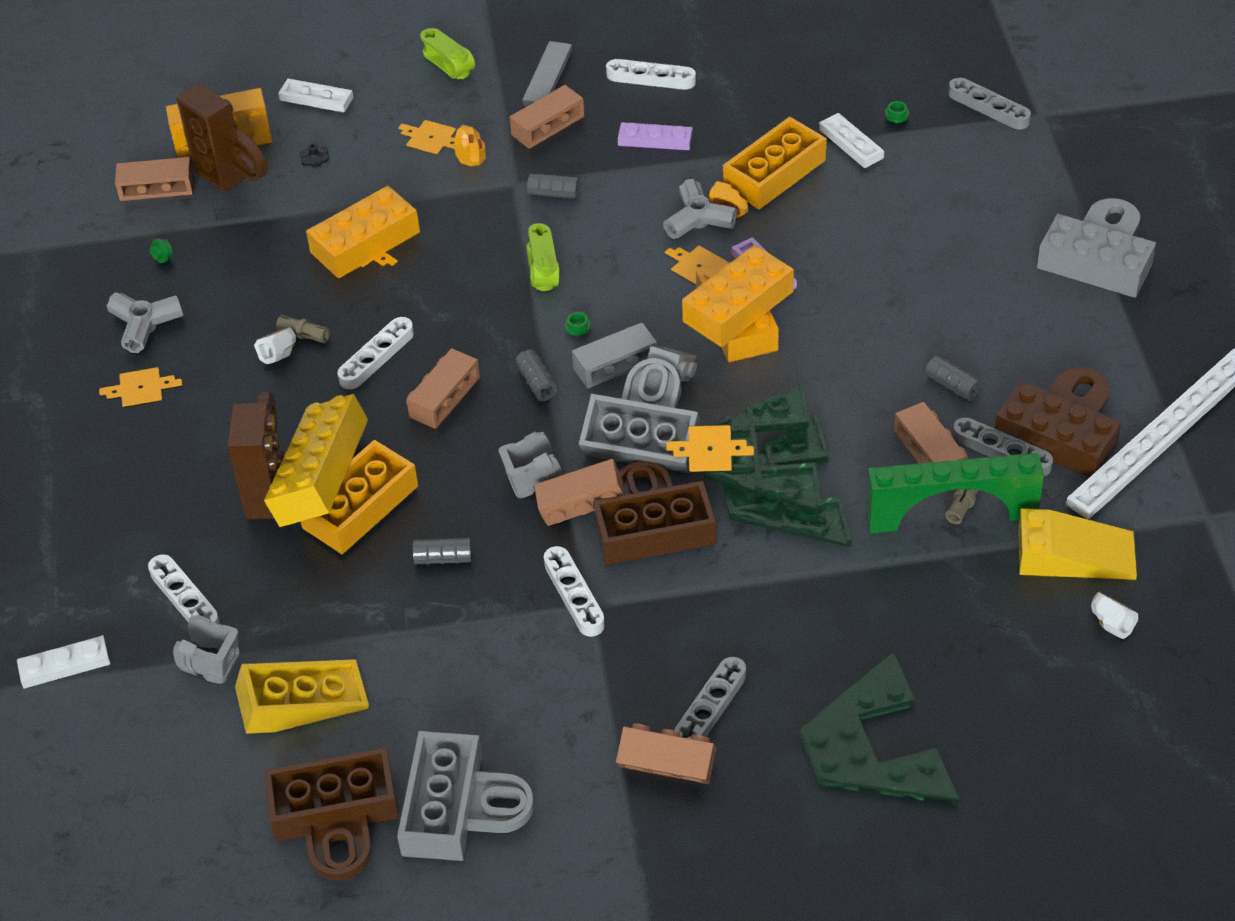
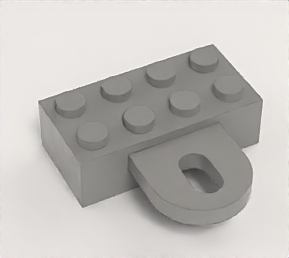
M1116 198L1103 199L1091 206L1083 221L1061 214L1056 215L1040 245L1037 268L1136 298L1152 266L1156 242L1135 236L1139 228L1140 213L1134 205ZM1112 213L1122 215L1120 222L1117 224H1110L1106 220Z
M645 359L637 363L628 373L621 399L591 394L578 444L583 455L606 460L613 459L617 462L629 464L648 461L659 464L668 471L690 474L689 457H674L673 451L666 450V442L689 441V426H701L698 412L677 408L681 382L674 366L663 359ZM655 372L662 374L659 392L654 396L646 395L645 389L648 377ZM680 447L679 450H680V451H684L685 448H684V447Z
M419 731L397 835L401 856L463 861L469 831L508 833L519 829L527 823L534 809L533 794L530 786L516 775L479 772L482 760L479 735ZM494 798L515 799L520 802L515 808H499L488 805Z

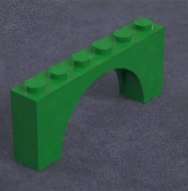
M1039 453L868 468L865 513L869 533L898 531L903 516L914 505L932 495L958 489L980 490L998 497L1006 505L1009 520H1019L1021 509H1039L1044 472Z

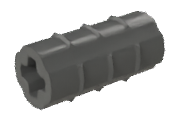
M530 173L527 182L528 195L578 199L580 178L567 175Z
M532 349L521 352L515 361L521 375L524 376L526 383L530 386L531 392L540 401H547L553 398L558 391L557 385L552 379V375L549 374L547 367L544 366L542 359Z
M935 355L927 364L926 375L935 380L936 383L945 386L947 390L950 389L955 392L957 396H962L968 401H972L980 393L982 380L973 376L971 372H966L961 366H956L950 360H946L939 355Z
M427 537L426 539H413L414 564L430 565L441 563L443 565L444 563L458 564L471 562V538L441 537L429 539Z

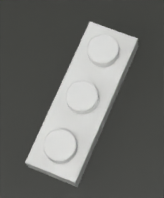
M287 79L278 93L280 101L345 112L353 99L352 90Z
M839 113L819 122V130L864 168L884 158V150Z
M103 636L17 659L22 686L23 688H28L110 665L105 639Z

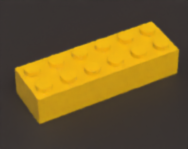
M354 394L348 396L339 395L321 404L316 402L305 409V413L264 499L279 527L330 513L368 421Z

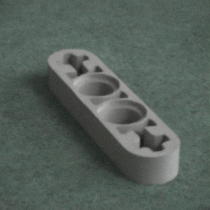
M954 78L950 81L949 96L953 100L1014 129H1025L1029 126L1031 112L1028 108L967 79ZM982 97L984 100H976L974 98ZM994 107H1003L1005 109L997 110Z
M960 418L954 423L953 438L961 445L989 457L1008 456L1010 454L1007 451L1011 449H1017L1022 454L1039 453L1044 476H1047L1052 470L1053 457L1046 450L971 418ZM991 438L994 439L997 443L994 445H987L983 442V440Z
M728 657L719 664L677 724L674 731L679 732L680 737L688 736L692 731V726L694 727L693 735L707 737L746 679V665L743 660L737 657ZM734 669L738 670V673L733 672L731 674V676L729 677V682L726 681L728 678V671L732 672ZM720 688L726 694L721 698H716L710 692L713 689ZM699 710H707L711 713V716L707 719H698L695 713Z

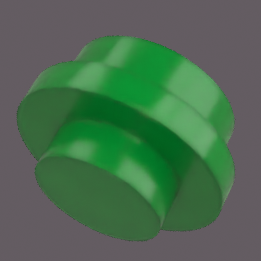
M901 101L891 102L885 110V117L893 123L904 122L909 117L907 105Z
M157 238L152 241L150 253L153 259L159 263H165L172 257V248L166 239L161 240Z
M582 312L571 313L565 321L566 332L573 336H582L588 333L591 328L589 318Z

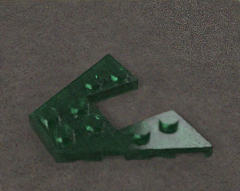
M803 381L798 382V387L781 395L777 392L767 400H760L745 407V412L732 418L729 415L720 419L718 423L707 425H729L731 440H746L747 446L754 447V455L731 456V471H704V478L822 513L816 463L760 467L756 432L809 429V415ZM709 446L707 449L711 451L713 448ZM740 446L735 447L736 450H740L741 448Z
M818 415L813 416L811 422L797 430L792 428L785 436H778L764 444L763 449L754 455H746L740 458L737 463L731 464V471H720V480L730 520L840 546L852 547V538L840 497L792 504L784 503L776 470L829 463V454Z
M894 653L887 656L800 729V738L818 783L823 786H842L846 789L859 791V787L880 790V794L897 797L909 795L918 800H924V797L951 801V805H957L959 797L937 748L878 763L860 720L914 706L915 699Z

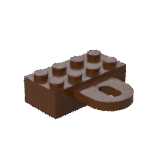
M197 83L176 97L195 173L224 193L246 178L257 181L267 174V164L262 152L248 136L237 129L232 113L233 106L227 99L221 98L212 89H208L200 83Z
M1077 367L1062 372L1048 391L1020 381L997 413L995 429L1046 450L1052 455L1053 463L1090 478L1105 464L1117 446L1122 422L1101 413L1109 399L1110 385L1107 379L1095 370ZM1080 384H1089L1092 387L1088 394L1083 397H1078L1073 392Z
M272 392L259 393L257 403L233 404L228 450L246 519L274 518L264 499L281 465L283 452L278 451L277 409Z
M639 461L625 466L620 470L625 495L593 501L594 523L606 565L717 544L716 520L704 482L698 481L673 486L669 473L659 464ZM638 477L647 478L651 489L645 492L638 491L634 480Z
M387 747L264 770L270 824L275 841L279 842L306 837L307 853L311 867L318 875L325 879L334 881L346 880L363 871L368 865L372 853L368 824L399 819ZM337 840H344L348 843L349 857L342 863H336L331 858L330 847Z

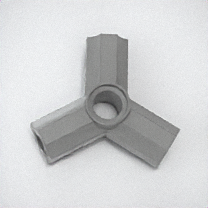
M688 179L679 186V193L684 208L663 221V228L668 236L674 240L693 228L700 229L707 225L733 229L736 222L737 208L709 203L708 198L704 196L700 182Z
M115 292L110 296L109 302L106 305L108 312L127 322L121 344L130 353H139L145 348L149 334L155 330L157 324L183 316L176 295L149 303L144 300L136 301L123 293Z

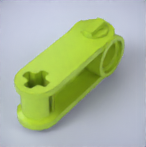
M429 28L421 32L420 37L424 42L423 56L453 79H465L470 75V71L475 68V60L468 49L462 47L438 29Z
M533 224L528 230L529 242L526 248L531 286L540 291H549L553 287H558L559 264L556 260L552 234L547 225Z

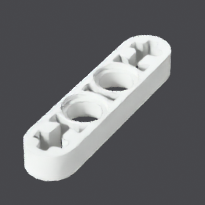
M613 59L606 64L607 78L614 82L675 89H691L696 84V72L690 67ZM635 72H645L643 74H635ZM666 74V75H668V76L659 77V76H657V75Z
M406 317L395 318L338 369L337 374L340 386L345 389H355L366 381L412 339L414 335L412 321ZM384 342L391 343V345L386 348L378 347L379 344ZM365 358L374 359L371 363L368 364L361 362Z
M559 546L547 549L544 553L545 569L578 629L586 636L593 637L599 635L605 626L603 612L569 552ZM557 558L558 561H561L562 568L559 569L557 562L553 559ZM565 577H573L576 580L570 585L560 582ZM577 597L587 599V602L583 605L572 603L573 599ZM587 613H589L591 620L596 622L595 624L586 621Z
M158 555L150 560L148 568L153 581L187 622L191 615L203 614V617L211 619V622L220 624L214 607L170 556ZM161 567L163 569H167V576H165V573L160 569ZM175 582L184 583L183 587L178 590L169 589ZM195 599L199 601L194 607L188 608L184 606L188 600Z

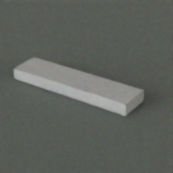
M549 41L523 97V106L527 107L555 90L572 52V44Z

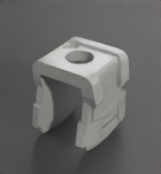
M535 431L515 444L510 443L499 448V454L517 498L532 495L535 491V484L562 476L561 467L556 457L552 454L551 444L544 432L536 433Z
M191 615L188 621V632L191 640L199 644L200 647L220 650L217 654L209 653L197 648V645L182 639L181 642H176L173 650L176 665L183 672L195 676L202 674L206 681L222 684L227 680L240 654L238 630L234 627L211 622V619L201 615Z

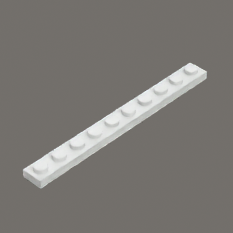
M1235 348L1068 496L1066 506L1089 520L1235 387Z

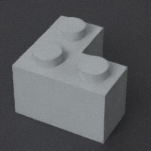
M650 347L647 359L658 358L669 362L678 372L680 382L690 381V377L692 378L695 375L697 363L695 362L697 356L669 347ZM655 372L648 377L645 389L646 395L654 396L659 392L662 374Z

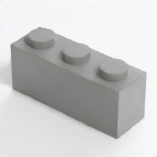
M639 323L572 350L573 369L586 388L589 389L630 372L637 363L647 359L650 347L657 346V341L645 325Z

